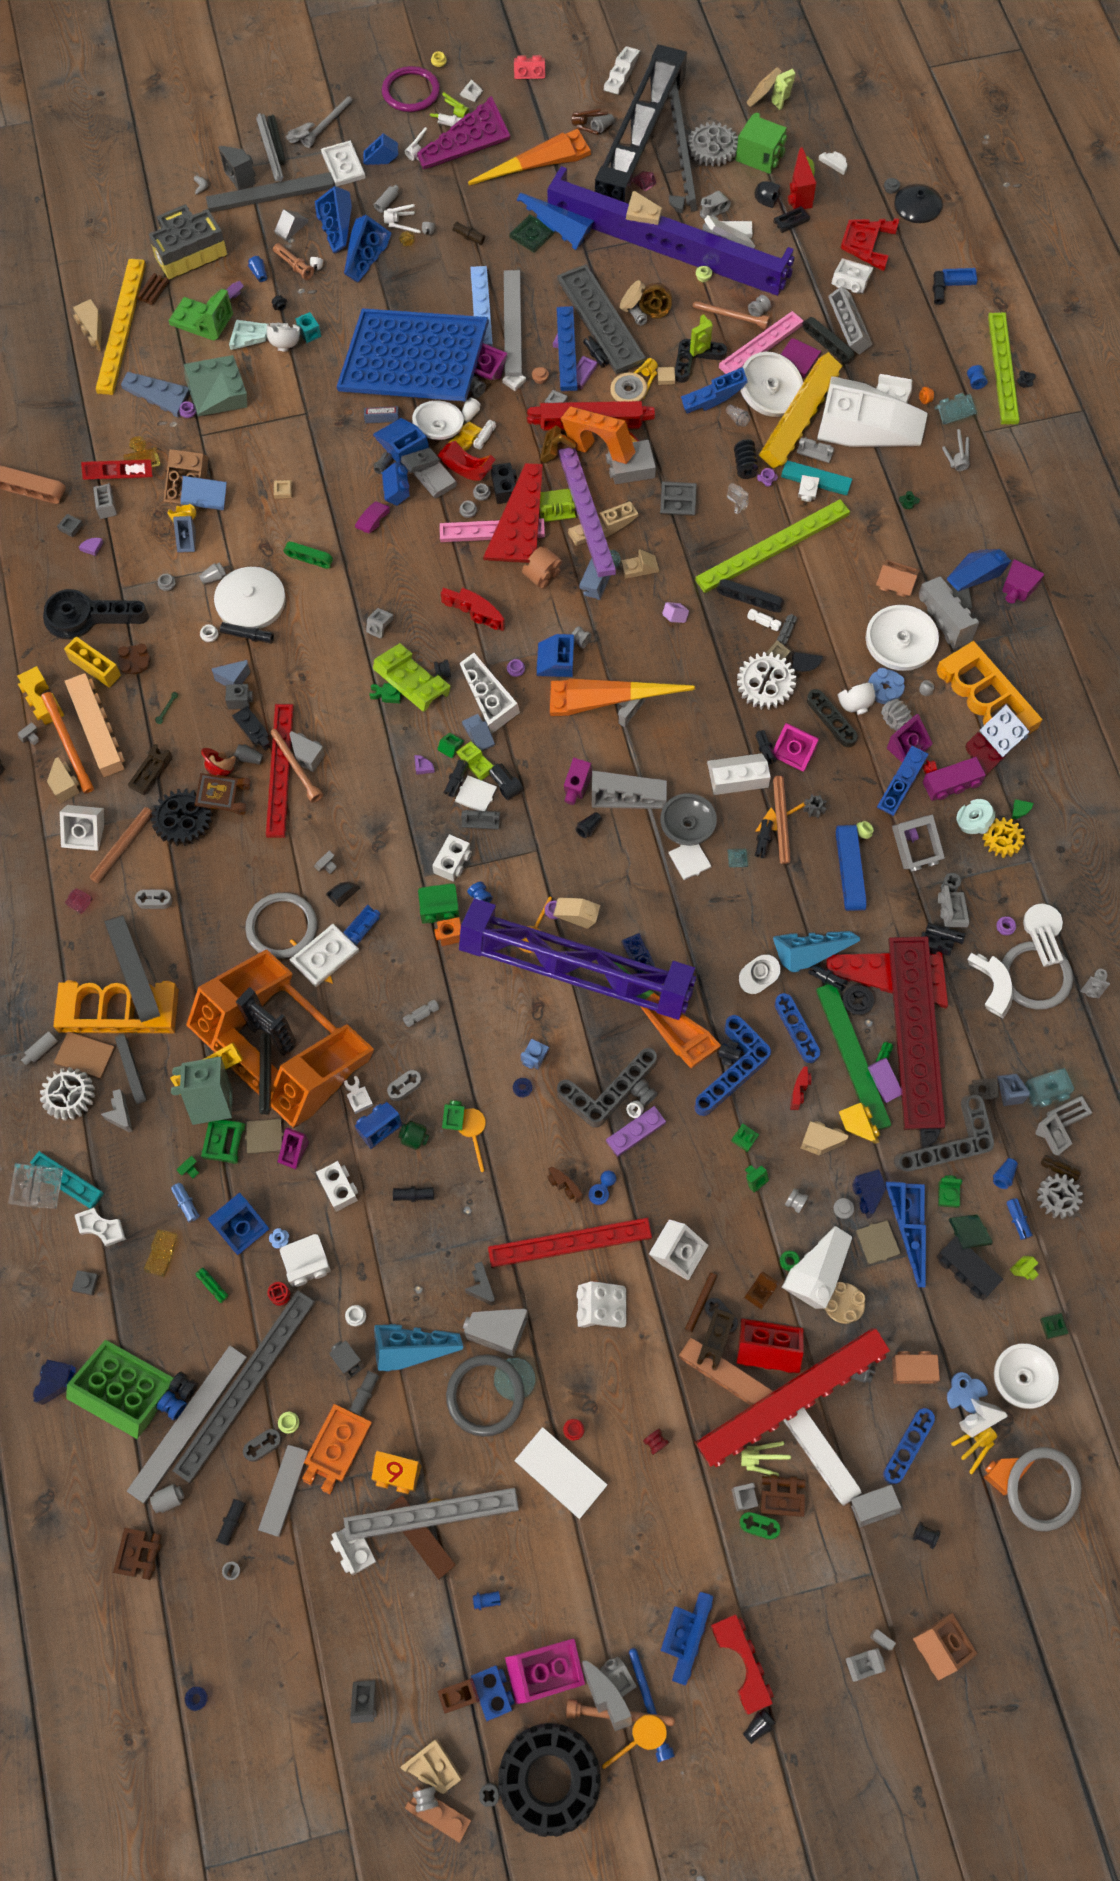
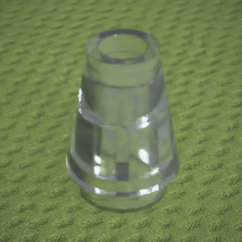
M732 404L726 408V413L737 426L744 427L749 423L750 415L748 411Z

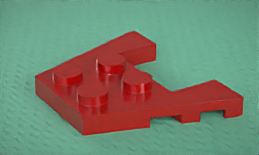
M870 219L849 220L840 249L884 271L889 255L872 251L878 232L896 234L900 219H893V221L879 219V221L870 222Z

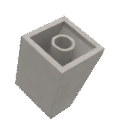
M526 1309L472 1312L471 1317H467L463 1325L466 1338L472 1342L514 1357L528 1320V1311Z

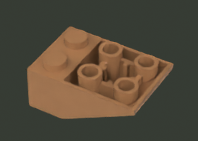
M169 449L164 502L181 504L183 476L206 479L209 457L201 453Z

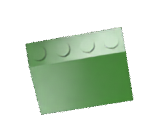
M104 1340L67 1384L66 1399L138 1439L158 1411V1402L166 1392L170 1391L169 1385L173 1377L111 1342Z

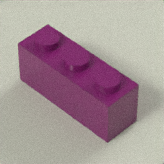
M977 757L928 773L925 775L922 783L931 801L943 800L951 794H960L965 789L971 787L974 789L981 786L986 774Z

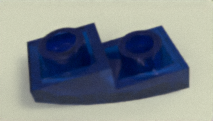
M640 933L621 941L629 959L656 967ZM635 969L637 974L643 973V971Z

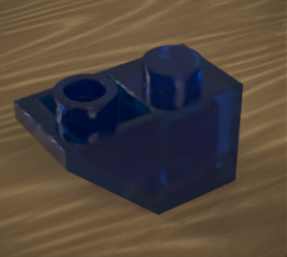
M879 1169L857 1175L853 1181L854 1183H852L855 1195H859L861 1201L859 1202L862 1214H866L867 1219L873 1216L886 1190Z
M47 1359L46 1364H43L40 1370L41 1379L39 1385H36L34 1389L33 1401L44 1405L66 1392L67 1384L74 1377L76 1368L69 1364Z

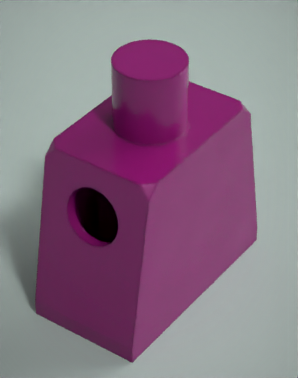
M1014 559L1002 589L1007 594L1005 597L1006 601L1012 604L1017 599L1022 602L1026 601L1040 585L1044 573Z
M573 757L564 783L566 793L564 802L567 804L575 805L577 798L583 799L592 778L591 763Z

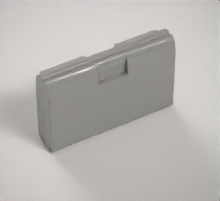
M440 462L437 465L413 472L434 498L440 497L457 486L456 480Z

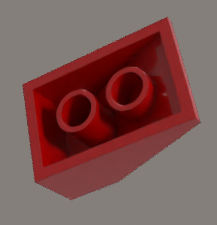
M803 148L799 149L793 179L790 183L791 193L788 195V202L792 205L793 210L801 206L803 209L812 208L815 195L816 181Z

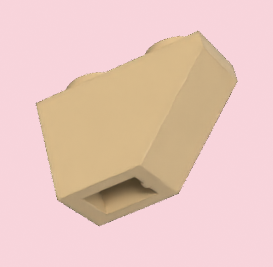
M59 757L54 760L47 783L61 804L80 792L76 787L79 783L75 776L70 777L68 774L71 770L67 763H62Z
M810 1121L800 1149L816 1155H822L845 1145L849 1135L844 1134V1131L837 1128H827L821 1122Z

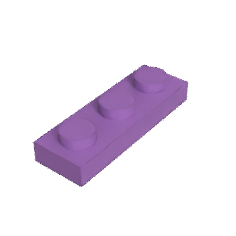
M653 1106L607 1138L606 1143L615 1155L619 1157L665 1125L666 1121L655 1106Z

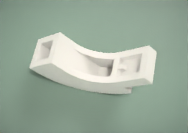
M971 953L967 959L969 965L987 974L994 982L993 992L985 1003V1007L988 1011L1004 1019L1013 1000V986L1010 975L1005 966L994 956L987 962L988 959L980 954L976 956Z

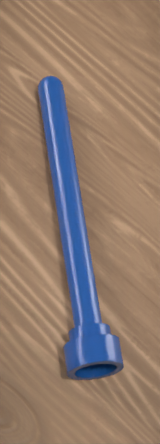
M631 1648L629 1656L647 1713L657 1715L638 1652L635 1648ZM666 1741L656 1748L657 1753L655 1754L658 1762L675 1757L673 1748H670L669 1743L666 1744Z

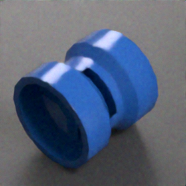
M981 365L972 366L967 371L971 387L975 390L985 387L988 383L984 375L983 366Z
M482 881L473 884L467 890V893L472 898L488 903L493 899L491 893L486 891V886Z
M168 1391L158 1402L157 1409L168 1413V1417L175 1421L184 1411L187 1403L182 1399L178 1400L174 1393Z

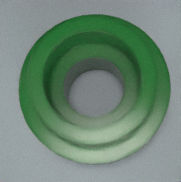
M785 1251L780 1257V1265L786 1271H790L794 1265L801 1261L799 1255L794 1251ZM791 1258L794 1263L789 1265L786 1259Z

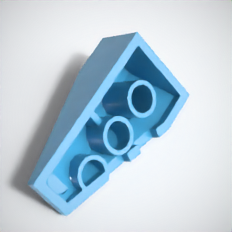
M851 931L827 932L826 936L809 933V937H798V934L795 933L774 936L773 941L781 964L791 972H799L800 969L809 968L859 942L860 937Z
M396 1324L374 1326L375 1357L378 1371L400 1370L463 1350L461 1336L458 1333L437 1330L427 1333L417 1327H414V1331L402 1329V1325Z

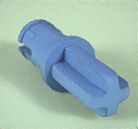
M181 1183L173 1185L171 1190L179 1203L177 1206L184 1212L188 1223L198 1219L200 1215L192 1203V1197L189 1198Z

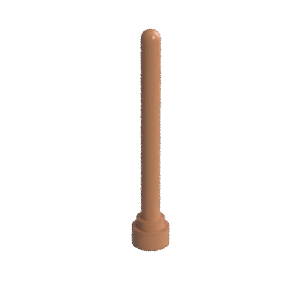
M697 301L693 303V307L696 309L755 323L757 326H760V329L764 330L768 328L770 316L766 315L756 317Z
M272 729L271 735L306 787L308 799L311 803L319 801L323 797L320 788L312 785L276 729Z
M568 1699L566 1718L576 1719V1717L585 1715L610 1719L607 1710L598 1713L596 1707L583 1706L578 1700ZM629 1711L633 1722H636L639 1717L648 1714ZM651 1714L659 1717L665 1726H673L675 1724V1719L671 1716Z

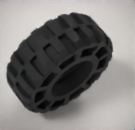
M539 1724L520 1733L506 1749L499 1767L498 1789L505 1810H507L511 1819L520 1825L523 1830L541 1837L562 1836L577 1829L578 1826L588 1819L595 1808L601 1789L600 1766L593 1748L576 1730L562 1724ZM548 1755L562 1759L571 1772V1786L568 1793L561 1800L553 1803H546L537 1799L531 1792L528 1784V1774L533 1763L539 1758Z

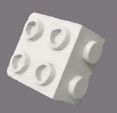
M316 1234L280 1248V1254L288 1273L286 1275L292 1287L302 1286L311 1279L322 1278L331 1272L321 1241Z
M593 1281L578 1285V1327L586 1328L593 1325L622 1328L626 1326V1288L624 1286Z

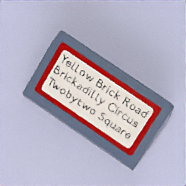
M398 406L364 409L365 423L394 422L399 419Z

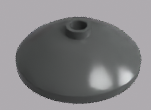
M685 793L671 798L664 805L661 811L660 823L663 832L670 840L680 845L692 846L703 843L713 834L716 828L717 816L714 807L708 800L696 794Z

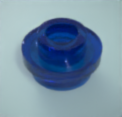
M527 1078L517 1079L513 1083L514 1094L522 1098L529 1096L532 1092L530 1080ZM521 1084L526 1085L524 1090L519 1089Z
M192 1687L185 1695V1704L192 1711L204 1708L208 1700L207 1692L202 1687ZM195 1694H198L200 1696V1701L198 1703H194L193 1697Z

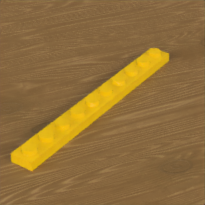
M128 260L96 385L97 394L114 395L138 299L137 296L146 267L145 260Z

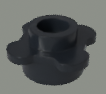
M1024 370L1020 371L1017 383L1023 388L1033 386L1032 381L1036 375Z

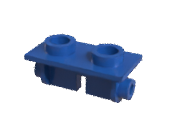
M367 904L343 933L357 945L377 920L380 919L381 913L376 909L373 910Z

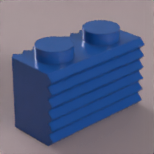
M397 462L382 472L384 499L396 506L401 504L407 497H410V486L407 478L408 470L404 465Z

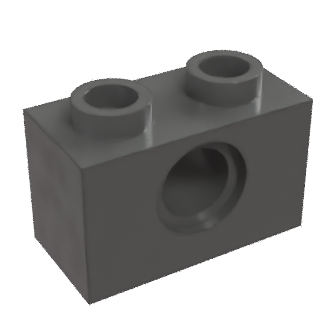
M346 1340L343 1343L342 1341L336 1343L331 1348L332 1351L329 1355L348 1380L365 1368Z

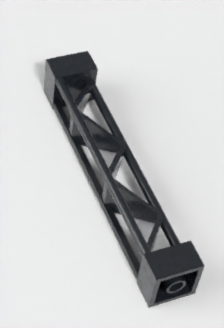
M657 44L636 94L605 161L595 178V192L627 204L629 203L633 172L675 80L677 81L678 90H680L685 79L687 51ZM650 78L651 101L639 100ZM631 119L632 144L620 143Z

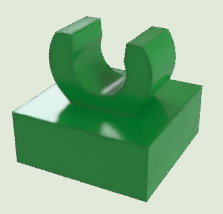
M742 1124L731 1139V1142L748 1152L759 1137V1134Z
M190 1156L176 1171L181 1176L187 1172L193 1179L199 1174L193 1167L197 1161Z
M750 1165L745 1169L748 1173L746 1175L748 1186L754 1193L769 1181L767 1170L763 1166L755 1169Z

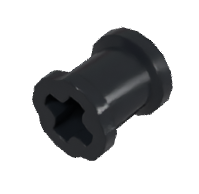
M919 1521L912 1540H920L928 1544L931 1549H934L938 1542L940 1531H934Z

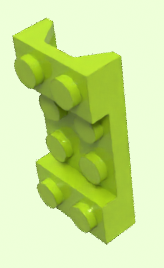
M401 643L374 659L373 669L423 712L440 695L449 696L451 686L439 675L433 677L412 659V653Z

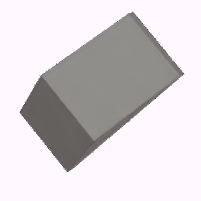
M283 209L275 233L287 241L309 221L298 212Z

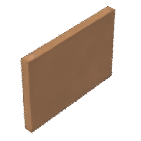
M67 1032L54 1064L65 1068L70 1067L73 1070L79 1069L81 1073L85 1072L87 1075L102 1079L115 1047Z

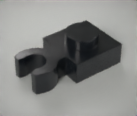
M922 932L921 937H928L930 953L936 954L937 951H940L944 955H951L954 945L953 941H942V936Z

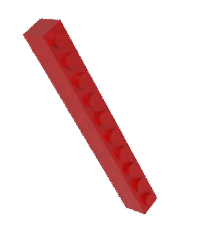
M871 1328L694 1443L706 1463L710 1467L713 1465L718 1467L726 1462L725 1457L731 1453L734 1456L743 1451V1446L748 1442L753 1444L762 1438L761 1434L765 1431L772 1432L780 1427L779 1422L787 1419L789 1421L796 1417L799 1409L803 1407L807 1409L816 1403V1398L821 1395L823 1398L830 1395L834 1391L833 1387L838 1384L843 1386L850 1382V1376L855 1373L860 1375L869 1369L868 1365L872 1362L878 1363L887 1357L885 1354L890 1350L878 1330Z

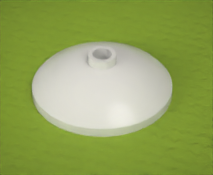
M429 401L415 409L412 422L418 426L427 438L444 440L455 436L461 431L464 418L461 411L451 403Z
M1017 1344L1007 1348L998 1357L994 1367V1380L998 1391L1009 1403L1024 1409L1041 1407L1049 1402L1057 1391L1059 1383L1057 1367L1050 1355L1035 1345ZM1020 1375L1026 1377V1382L1020 1380Z

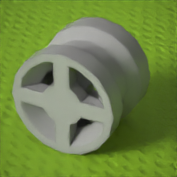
M580 626L576 627L571 634L574 635V643H577L582 649L586 647L592 636L590 632L583 631V628Z
M794 1188L785 1206L793 1207L795 1212L799 1213L809 1196L806 1194L802 1195L798 1189Z
M435 1786L412 1792L413 1797L417 1801L416 1812L439 1806L434 1796L436 1792Z

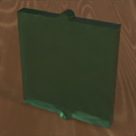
M978 1214L949 1219L955 1232L954 1235L958 1237L964 1249L993 1244L986 1231L987 1228L984 1227Z

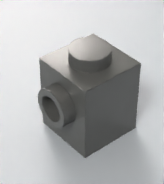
M248 684L226 685L225 701L228 710L243 709L246 706L250 709V702H253L254 697L253 691H250Z

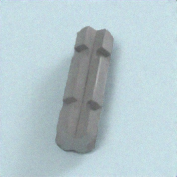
M431 1000L428 1002V1005H423L414 1010L411 1015L404 1016L403 1021L405 1025L410 1027L415 1024V1021L418 1022L430 1015V1012L434 1013L439 1010V1005L435 1000Z

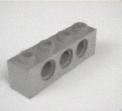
M842 286L839 287L828 298L849 347L858 354H861L873 344L852 295Z

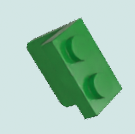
M455 884L421 887L418 889L422 924L459 917Z

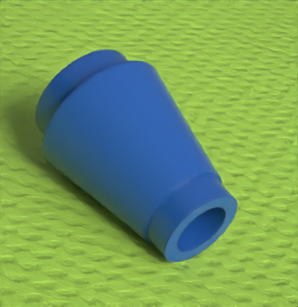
M259 256L251 257L248 261V267L259 282L266 281L267 274L263 259Z
M1007 1158L993 1175V1183L1001 1189H1007L1011 1186L1018 1163L1011 1158Z

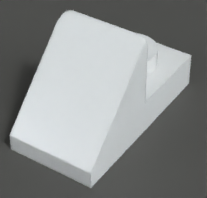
M972 1398L971 1401L977 1413L968 1415L959 1424L965 1433L970 1437H974L1008 1416L996 1405Z

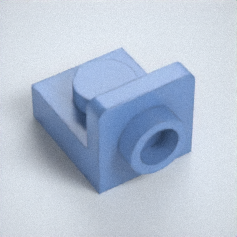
M531 1039L525 1052H522L520 1055L522 1064L530 1069H533V1067L539 1069L549 1051V1047Z

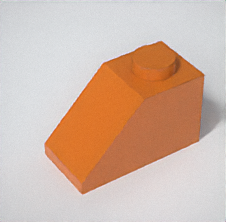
M1019 1458L1000 1459L996 1462L992 1460L985 1468L987 1474L983 1478L1001 1494L1007 1495L1008 1478L1011 1469ZM1034 1461L1029 1463L1024 1468L1023 1472L1020 1475V1479L1026 1473V1471L1029 1469V1467L1033 1464Z

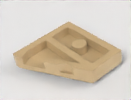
M633 191L626 220L658 225L662 208L636 191Z
M435 1739L401 1766L403 1771L410 1772L425 1784L435 1786V1790L442 1794L463 1779L438 1739Z

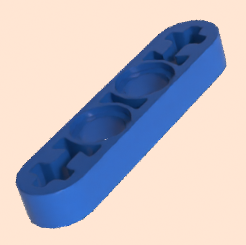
M785 993L778 995L775 1000V1008L802 1059L807 1063L816 1062L820 1056V1049L790 995ZM781 1000H783L784 1002L788 1001V1012L786 1014H784L786 1012L785 1006L780 1005ZM791 1015L796 1016L798 1023L790 1024L787 1018ZM803 1032L807 1035V1039L800 1041L797 1039L796 1034ZM809 1042H810V1044H809L808 1048H809V1050H810L811 1052H813V1051L815 1052V1053H814V1057H812L811 1055H808V1056L806 1055L807 1052H808V1049H807L806 1045H807Z
M922 1408L914 1415L883 1471V1477L887 1483L897 1484L904 1478L934 1424L935 1416L931 1410ZM919 1415H928L927 1419L930 1422H925L921 1429L913 1426L914 1423L917 1426L920 1424L922 1419ZM911 1431H916L920 1435L918 1443H912L909 1440L908 1435ZM901 1449L907 1450L910 1454L907 1462L901 1461L898 1457V1452ZM897 1464L904 1466V1470L900 1467L896 1473L899 1478L895 1477L892 1480L890 1478L891 1474L888 1471L894 1470Z

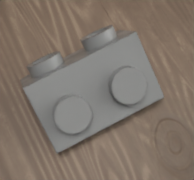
M944 885L942 891L938 894V903H941V918L944 919L945 927H968L969 918L964 892H949L948 885Z

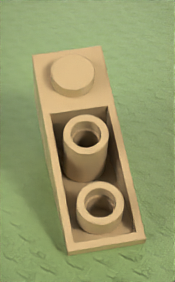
M90 299L73 307L75 312L73 317L78 325L81 324L80 327L83 334L89 336L88 341L91 346H95L98 352H100L102 320L98 309Z

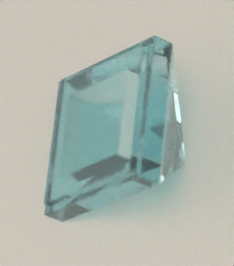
M746 849L727 850L729 867H748Z

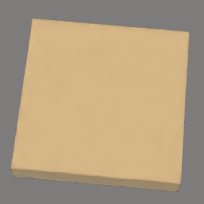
M778 67L759 82L747 101L750 107L770 90L776 81V77L781 73Z

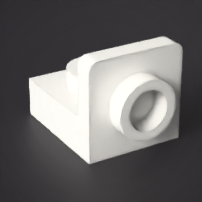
M802 475L798 495L802 501L811 502V500H815L819 478Z

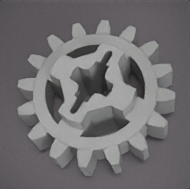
M1055 1174L1053 1179L1051 1176H1048L1046 1181L1040 1183L1042 1188H1039L1037 1193L1041 1195L1037 1197V1201H1042L1039 1207L1047 1209L1046 1215L1052 1212L1053 1218H1056L1059 1214L1061 1219H1064L1066 1214L1071 1217L1074 1214L1073 1211L1077 1212L1080 1209L1077 1205H1081L1083 1201L1078 1198L1083 1193L1077 1192L1080 1186L1072 1184L1074 1182L1073 1178L1068 1181L1065 1174L1062 1178ZM1058 1184L1056 1188H1049L1051 1185ZM1063 1205H1071L1068 1208L1062 1209Z

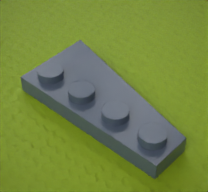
M131 372L126 373L121 383L123 390L139 398L146 399L152 405L160 406L162 410L173 413V416L177 418L180 415V405L186 402L190 394L188 387Z

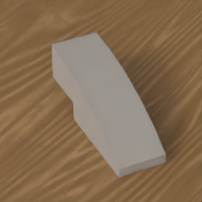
M587 1660L583 1661V1672L598 1713L605 1710L608 1711L615 1731L632 1725V1716L616 1687L598 1668Z

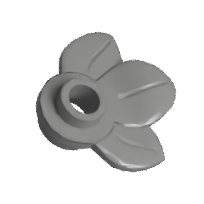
M308 122L288 131L286 139L290 143L299 141L301 137L310 134L308 129L315 126V124Z

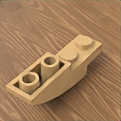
M631 501L600 512L598 518L605 538L619 531L638 517L639 514ZM581 524L568 529V534L576 546L587 542Z

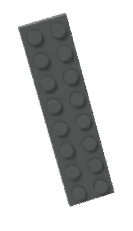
M587 264L557 275V281L597 345L601 346L602 352L609 359V364L615 374L643 364L646 361V357Z

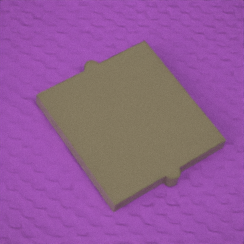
M282 1119L246 1122L247 1136H245V1139L247 1140V1154L280 1152L282 1137H284L282 1133Z
M888 1220L877 1224L871 1223L868 1227L856 1230L868 1265L882 1260L886 1262L888 1258L901 1254Z

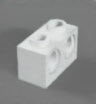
M449 834L432 865L434 874L453 882L457 876L460 877L463 871V864L470 859L472 853L470 851V843ZM456 849L462 850V851L459 852V853H454V852H453V851L456 850ZM446 865H453L450 869L445 868Z
M337 1161L316 1172L336 1212L358 1201L355 1196L358 1194L354 1183L349 1184L346 1178L350 1175L345 1165L340 1166ZM333 1173H338L339 1178L337 1180H329ZM341 1191H348V1195L345 1198L338 1197Z

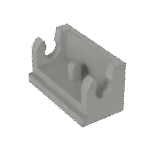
M892 1485L851 1499V1507L859 1528L897 1515L901 1510Z

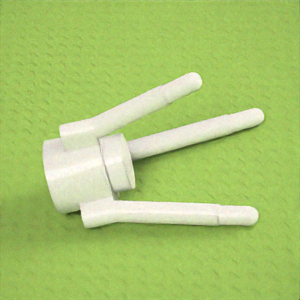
M426 127L405 150L406 156L412 161L414 159L419 161L417 152L421 150V147L417 143L427 131Z
M414 204L384 210V222L389 224V227L421 233L420 230L395 224L399 220L398 216L415 214L414 211L398 212L415 207Z

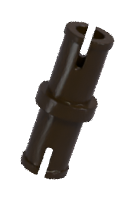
M458 221L455 222L452 229L453 232L479 245L484 243L485 235L474 231L472 227H467Z

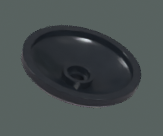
M911 184L903 187L898 191L894 200V207L899 216L912 223H927L936 219L941 213L943 206L940 194L932 187L924 184Z

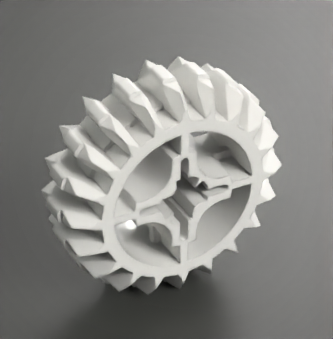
M69 1067L66 1072L64 1068H61L59 1074L53 1071L54 1077L47 1076L49 1082L42 1083L45 1089L40 1090V1094L43 1096L40 1098V1101L44 1103L43 1108L48 1110L47 1113L50 1116L54 1115L56 1119L61 1117L66 1121L69 1116L71 1120H74L75 1114L82 1117L81 1111H88L86 1105H93V1102L90 1100V1098L95 1097V1094L92 1092L95 1090V1087L91 1085L92 1080L87 1078L85 1072L81 1073L79 1069L73 1071ZM68 1081L79 1082L81 1086H71ZM68 1090H69L70 1093H69V1095H68L67 1098H66L65 1095H67L66 1093H67ZM54 1102H64L67 1107H58Z

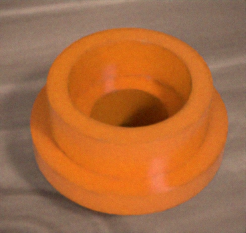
M923 387L920 391L919 399L923 404H929V402L933 401L934 391L932 388Z

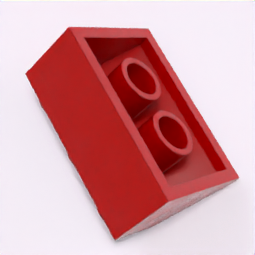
M741 1318L737 1364L800 1374L804 1353L803 1328Z

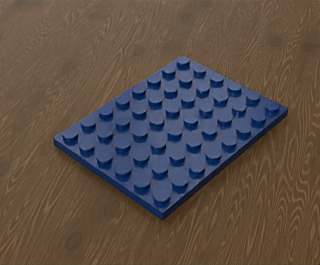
M362 308L337 383V390L340 392L466 401L489 324L488 317Z

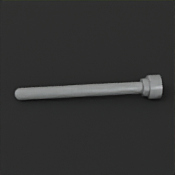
M348 96L310 134L301 137L302 144L310 148L314 144L315 137L352 102V98Z

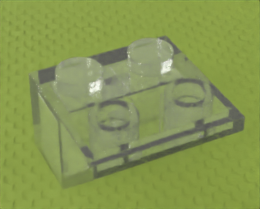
M27 1162L15 1163L8 1204L56 1209L63 1168Z

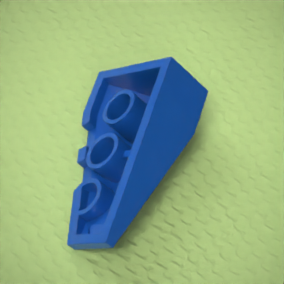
M334 186L315 201L317 218L323 224L322 229L328 235L327 240L333 253H337L346 246L352 204L350 192Z

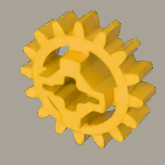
M1005 817L1001 821L996 818L982 837L983 840H986L984 846L990 847L988 852L995 851V856L1000 853L1002 858H1005L1006 854L1012 857L1014 852L1018 853L1025 839V836L1021 835L1023 829L1017 828L1019 823L1012 824L1013 819L1006 822Z

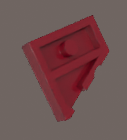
M979 732L965 746L972 758L977 757L986 776L1006 757V755L1002 757L986 737Z

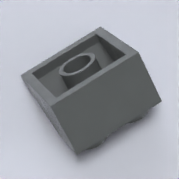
M219 146L223 170L237 190L255 185L254 177L256 173L252 168L253 160L251 156L247 155L243 149Z

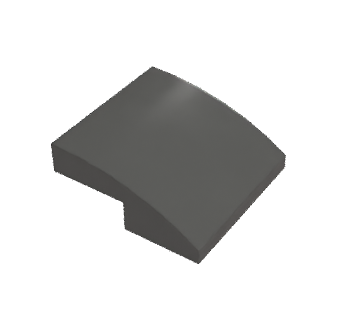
M662 482L660 514L695 516L697 483Z

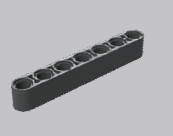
M121 915L104 921L140 1021L144 1022L159 1017L160 1013L124 916Z

